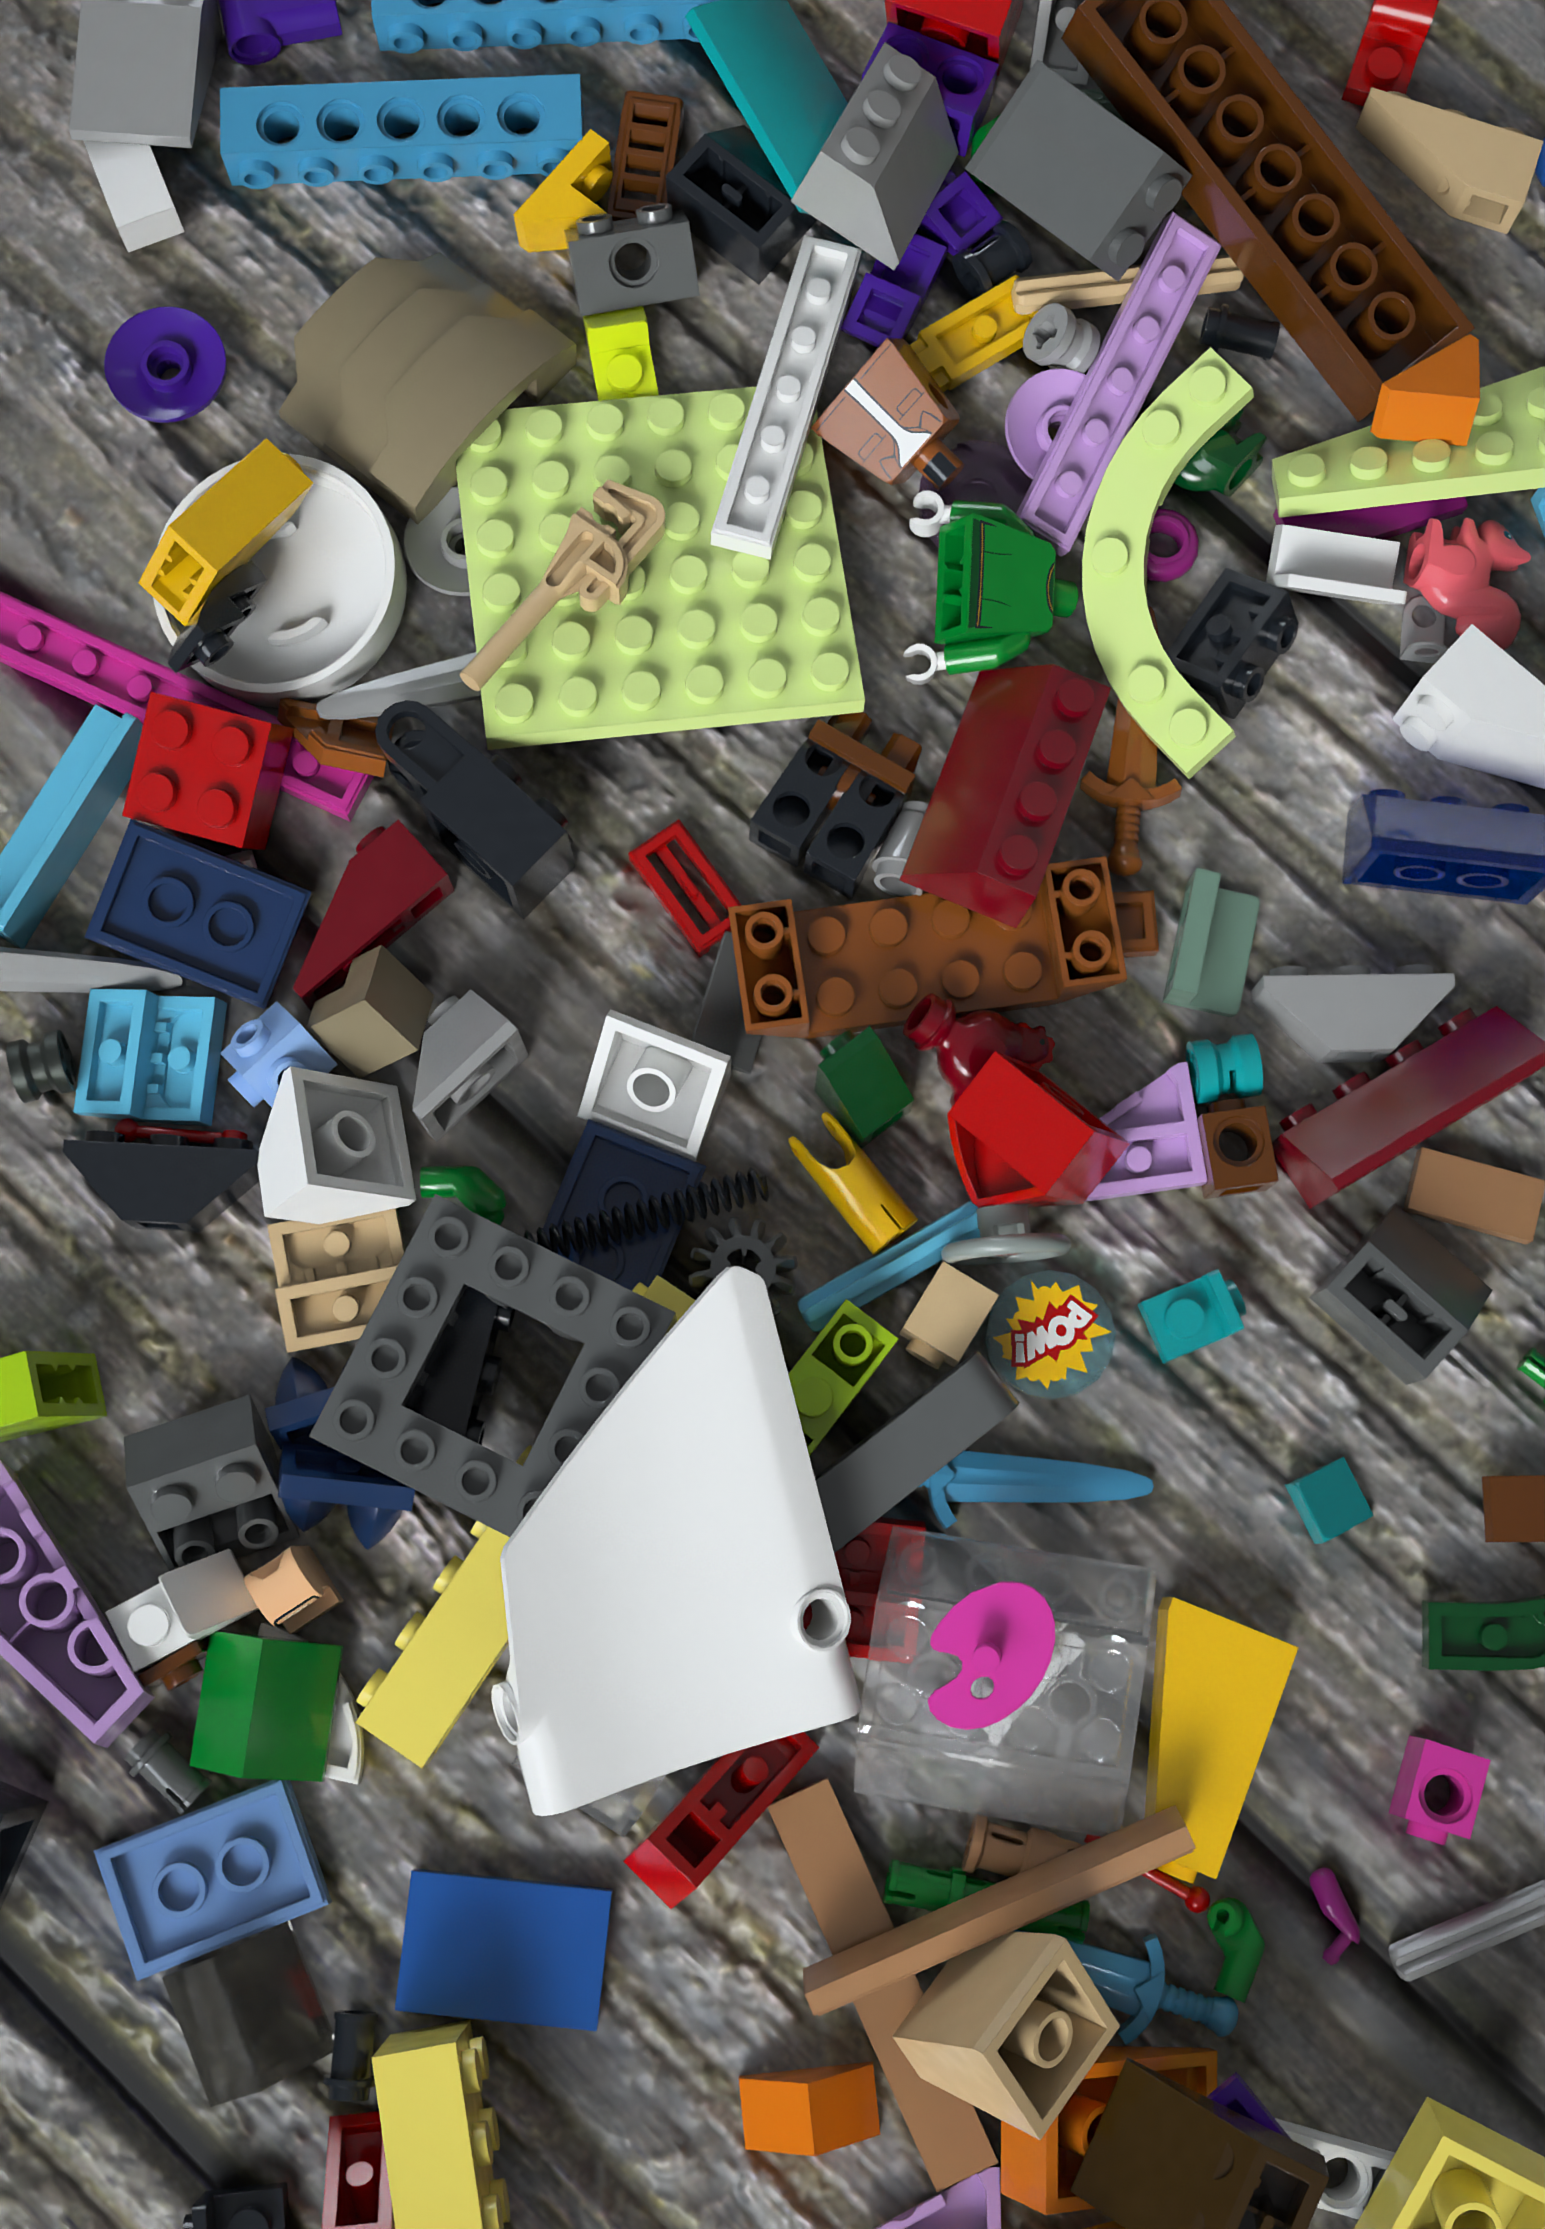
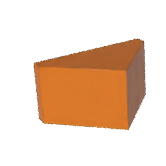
M1468 334L1382 383L1370 432L1381 439L1413 442L1438 439L1446 442L1448 445L1467 446L1480 401L1479 339L1472 334Z
M873 2061L739 2076L745 2149L818 2156L880 2135Z

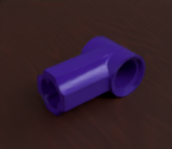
M218 0L228 53L232 60L240 64L260 65L277 57L281 51V46L343 35L336 0Z

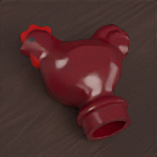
M934 993L926 995L915 1006L903 1029V1034L915 1042L914 1046L918 1051H928L936 1047L938 1070L952 1091L950 1098L952 1107L995 1051L1033 1065L1038 1070L1043 1064L1050 1063L1053 1060L1052 1050L1055 1042L1052 1037L1046 1036L1044 1026L1039 1025L1031 1028L1025 1022L1014 1024L997 1012L978 1010L956 1019L957 1010L954 1003L950 999L942 1000Z

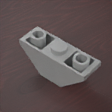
M1425 964L1401 966L1394 970L1395 974H1371L1370 967L1348 965L1334 968L1332 975H1308L1306 967L1283 966L1269 970V976H1263L1251 990L1252 1003L1317 1063L1381 1062L1401 1044L1454 988L1455 975L1454 973L1434 974L1433 966Z

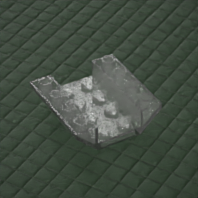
M893 1526L875 1605L861 1702L862 1710L860 1711L856 1736L854 1792L1102 1837L1121 1829L1129 1788L1148 1652L1157 1569ZM999 1581H1017L1034 1587L1045 1596L1052 1609L1055 1619V1644L1048 1669L1031 1697L1020 1708L1003 1720L984 1728L958 1729L949 1727L937 1720L929 1710L928 1698L935 1689L948 1683L962 1670V1661L958 1656L938 1652L932 1649L930 1645L931 1635L939 1622L956 1603L977 1589ZM989 1677L976 1679L971 1687L973 1695L979 1698L990 1695L994 1689V1683Z

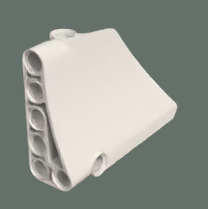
M740 1266L726 1267L663 1337L617 1393L560 1467L503 1547L500 1563L510 1663L506 1680L493 1685L491 1700L497 1723L503 1735L512 1745H517V1755L532 1812L535 1815L547 1816L564 1813L624 1789L707 1760L772 1740L841 1722L857 1715L862 1710V1703L845 1640L851 1624L850 1608L845 1598L765 1281L760 1275ZM810 1603L813 1616L810 1625L805 1630L803 1627V1615Z

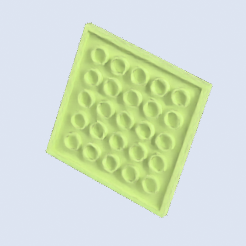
M757 387L506 409L456 459L476 653L484 647L539 585L565 537L571 516L574 513L576 514L581 507L590 512L597 523L614 528L616 530V540L619 541L622 535L618 532V527L615 523L605 521L594 512L593 493L600 486L602 487L607 480L614 481L658 499L665 511V533L662 539L629 575L628 591L621 605H616L607 600L599 610L588 612L580 606L579 592L559 600L481 688L487 750L863 712L865 695L822 438L810 429L770 560L711 545L713 524ZM817 409L814 415L812 425L818 419Z

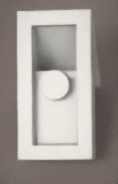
M226 1549L158 1576L159 1584L105 1612L134 1673H140L154 1666L190 1643L202 1640L259 1609L248 1592L243 1579L244 1575L231 1549Z

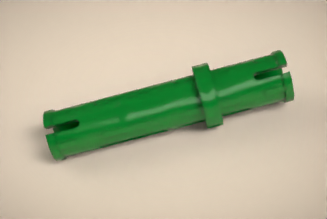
M891 1859L889 1863V1871L891 1872H887L883 1903L910 1906L933 1912L996 1883L966 1876L963 1868L951 1866L947 1872ZM1088 1900L1080 1901L1017 1930L1030 1933L1056 1934L1067 1939V1941L1082 1945L1085 1933L1081 1931L1087 1932L1090 1903Z

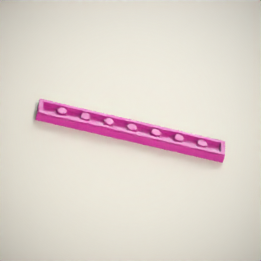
M0 591V662L93 705L96 704L119 717H122L127 712L138 718L142 725L151 692L282 725L276 716L179 672L175 673L174 670ZM292 736L280 790L351 822L374 776L321 765Z

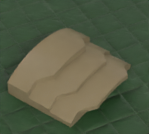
M441 252L421 261L375 257L339 287L294 336L297 383L281 406L279 415L281 419L405 517L411 518L418 525L439 504L449 490L458 485L456 459L522 392L538 404L576 365V344L533 310L528 309L523 312L486 282H478Z

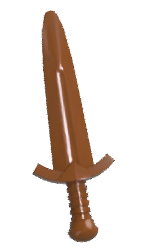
M1148 606L1156 634L1158 636V626L1156 622L1155 612L1152 609V607ZM1119 698L1117 701L1107 780L1104 782L1089 771L1081 779L1080 789L1094 800L1117 809L1114 830L1115 843L1107 857L1108 868L1116 875L1131 876L1139 872L1143 866L1138 849L1141 811L1151 810L1171 803L1180 797L1182 787L1175 778L1166 784L1156 787L1157 746L1127 713Z

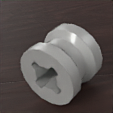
M1059 303L1048 304L1041 308L1031 319L1023 338V351L1030 360L1041 366L1048 365L1049 369H1070L1082 374L1090 368L1100 347V333L1097 327L1082 318L1076 319L1071 310Z

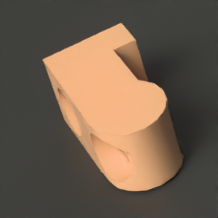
M290 1546L276 1558L243 1578L248 1592L265 1618L275 1627L283 1623L289 1634L298 1632L344 1601L310 1546Z

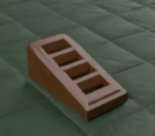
M632 90L625 92L607 214L612 215L613 221L636 218V210L640 207L667 203L666 175L678 163L685 125L684 102L682 99ZM634 143L664 147V152L633 148ZM629 168L660 172V178L629 173ZM625 190L657 195L656 203L624 198Z

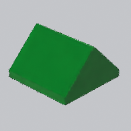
M215 1631L211 1634L207 1648L190 1766L246 1779L323 1782L326 1774L344 1646L226 1631Z

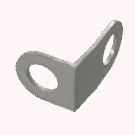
M1424 596L1411 599L1404 607L1399 659L1435 664L1449 649L1444 645L1445 615L1433 609ZM1419 606L1431 608L1436 617L1434 624L1427 628L1416 625L1412 618L1413 610Z

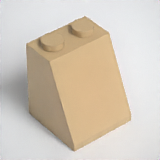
M1012 1931L949 1959L892 2037L920 2078L1041 2140L1120 2025L1067 1939L1056 1934Z

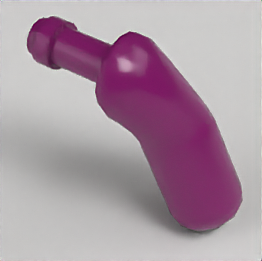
M1318 1868L1310 1875L1309 1882L1323 1914L1341 1931L1330 1947L1324 1950L1322 1956L1327 1963L1333 1966L1337 1964L1340 1960L1339 1957L1352 1941L1359 1944L1360 1928L1333 1871L1329 1868Z

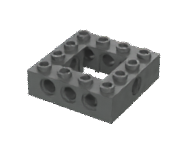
M435 1194L309 1437L511 1537L591 1426L653 1349L675 1325L677 1321L676 1312ZM467 1286L485 1294L488 1299L505 1309L509 1306L551 1328L553 1333L563 1338L584 1343L523 1466L405 1407L416 1385L424 1386L429 1376L424 1369L447 1325L454 1327L460 1315L455 1312V1309Z

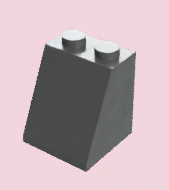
M1039 60L1035 62L965 167L968 172L1118 282L1129 266L1140 257L1145 243L1166 213L1177 204L1182 190L1193 176L1164 151Z

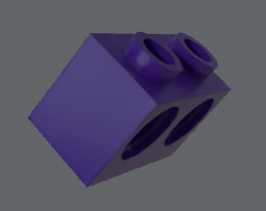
M888 22L862 73V79L884 42L901 54L911 57L920 67L936 77L959 152L958 155L966 157L972 144L973 136L978 131L990 107L999 64L984 59L972 52H966L922 35L920 32Z

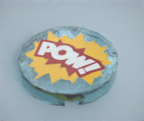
M1046 1270L1024 1275L1002 1291L989 1313L985 1341L990 1362L1005 1383L1028 1396L1045 1400H1056L1077 1395L1100 1378L1112 1358L1116 1332L1110 1308L1093 1286L1074 1274Z

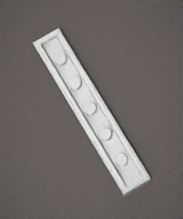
M804 235L713 524L711 545L771 560L861 264V248Z

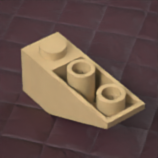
M1371 87L1355 127L1450 217L1504 234H1508L1525 203L1544 142L1526 136L1516 128L1494 126L1469 118L1458 110H1443L1411 100L1410 97L1400 92H1385Z

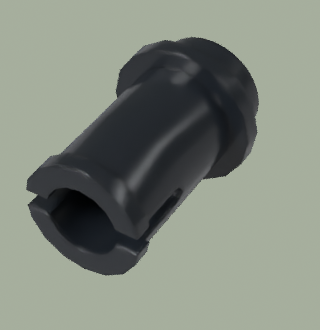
M1222 303L1220 309L1208 307L1199 343L1209 345V348L1211 347L1215 352L1218 351V348L1262 357L1264 360L1269 361L1272 358L1278 340L1280 322H1271L1229 312V305Z
M363 2010L334 2011L335 2030L330 2074L323 2075V2084L329 2086L328 2098L337 2101H367L370 2096V2087H375V2079L371 2072L378 2013Z

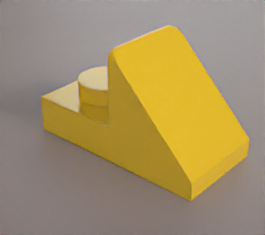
M592 129L584 135L582 140L575 145L513 214L519 246L528 253L567 249L564 230L577 228L576 220L594 214H607L595 202L603 197L612 181L613 172L610 146L607 140Z

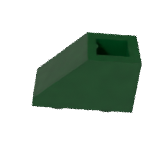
M870 1026L856 1037L850 1030L845 1031L826 1045L819 1053L823 1061L817 1068L815 1092L861 1149L911 1112L914 1098L879 1037Z

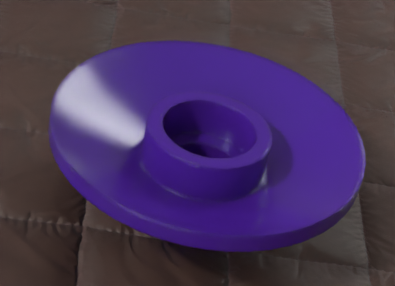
M156 307L134 315L117 329L106 349L104 371L106 381L113 396L123 408L144 420L169 423L190 418L211 404L224 384L227 373V356L217 331L203 317L183 308ZM172 368L180 370V373L175 377L161 380V376L166 370Z

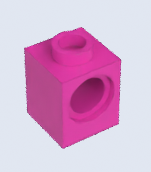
M1409 1736L1388 1813L1408 1819L1405 1833L1445 1846L1448 1833L1470 1840L1491 1760L1434 1741ZM1442 1775L1449 1784L1450 1797L1442 1809L1432 1812L1425 1802L1424 1790L1427 1783L1433 1777Z

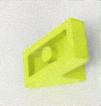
M638 306L583 316L598 401L659 395L644 307Z

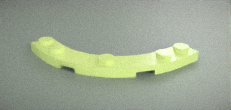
M1211 347L1157 397L1141 414L1122 440L1106 468L1095 495L1086 528L1082 558V592L1086 620L1095 652L1107 679L1127 713L1148 738L1188 779L1196 774L1236 736L1234 730L1182 677L1164 651L1156 634L1148 607L1147 561L1150 545L1149 535L1158 506H1162L1177 476L1195 453L1254 398L1253 388Z

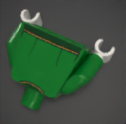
M930 490L922 491L914 497V507L920 509L928 508L936 513L931 519H920L918 517L909 519V527L915 535L920 537H931L939 532L934 643L946 645L944 646V651L934 652L931 647L925 644L910 646L904 652L903 657H912L917 654L924 655L930 660L931 666L926 673L907 675L906 680L916 685L928 683L939 670H947L949 675L995 669L1027 651L1031 638L1048 633L1053 625V616L1068 618L1072 615L1078 602V588L1076 584L1072 581L1055 578L1056 551L1050 542L1035 537L1033 530L1007 505L968 500H954L952 506L944 505L942 498Z

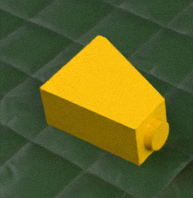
M267 438L264 439L167 527L138 583L178 621L186 626L215 586L236 568L248 563L291 518L312 487L313 482L303 473L300 465L294 458L281 452Z

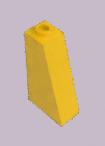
M1162 1597L1158 1608L1144 1818L1176 1805L1196 1848L1193 1849L1194 1852L1156 1869L1194 1884L1198 1872L1217 1879L1299 1647L1175 1597Z

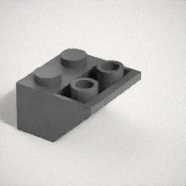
M1395 1203L1309 1298L1405 1385L1426 1379L1469 1331L1493 1290Z
M251 1395L124 1437L126 1488L169 1571L226 1549H231L235 1558L238 1559L300 1537L298 1526L287 1514L282 1498H278L279 1463L271 1438Z

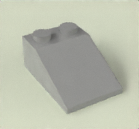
M81 0L69 125L71 140L192 148L223 32L218 0Z

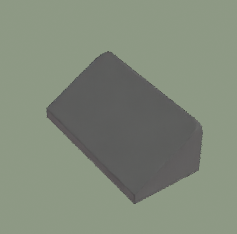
M725 930L691 1041L731 1056V1069L751 1074L762 1035L746 1034L732 934L730 931Z

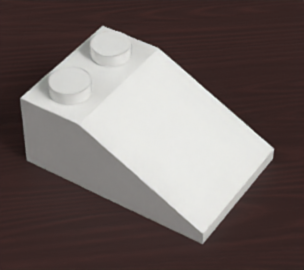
M1471 624L1422 677L1392 720L1400 726V732L1409 744L1418 750L1429 751L1439 760L1545 789V685L1477 627Z

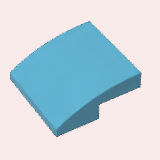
M90 989L73 1112L79 1115L118 1120L130 1118L139 1122L212 1126L227 1003L216 997L158 996L148 990Z

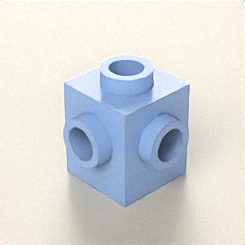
M277 1001L258 1019L251 1020L242 1025L233 1035L231 1043L220 1052L236 1070L227 1080L253 1107L257 1106L263 1099L273 1107L283 1072L290 1066L329 1073L338 1065L308 1031Z

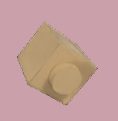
M943 1261L899 1333L910 1340L905 1348L906 1351L935 1369H939L943 1361L955 1367L999 1295Z

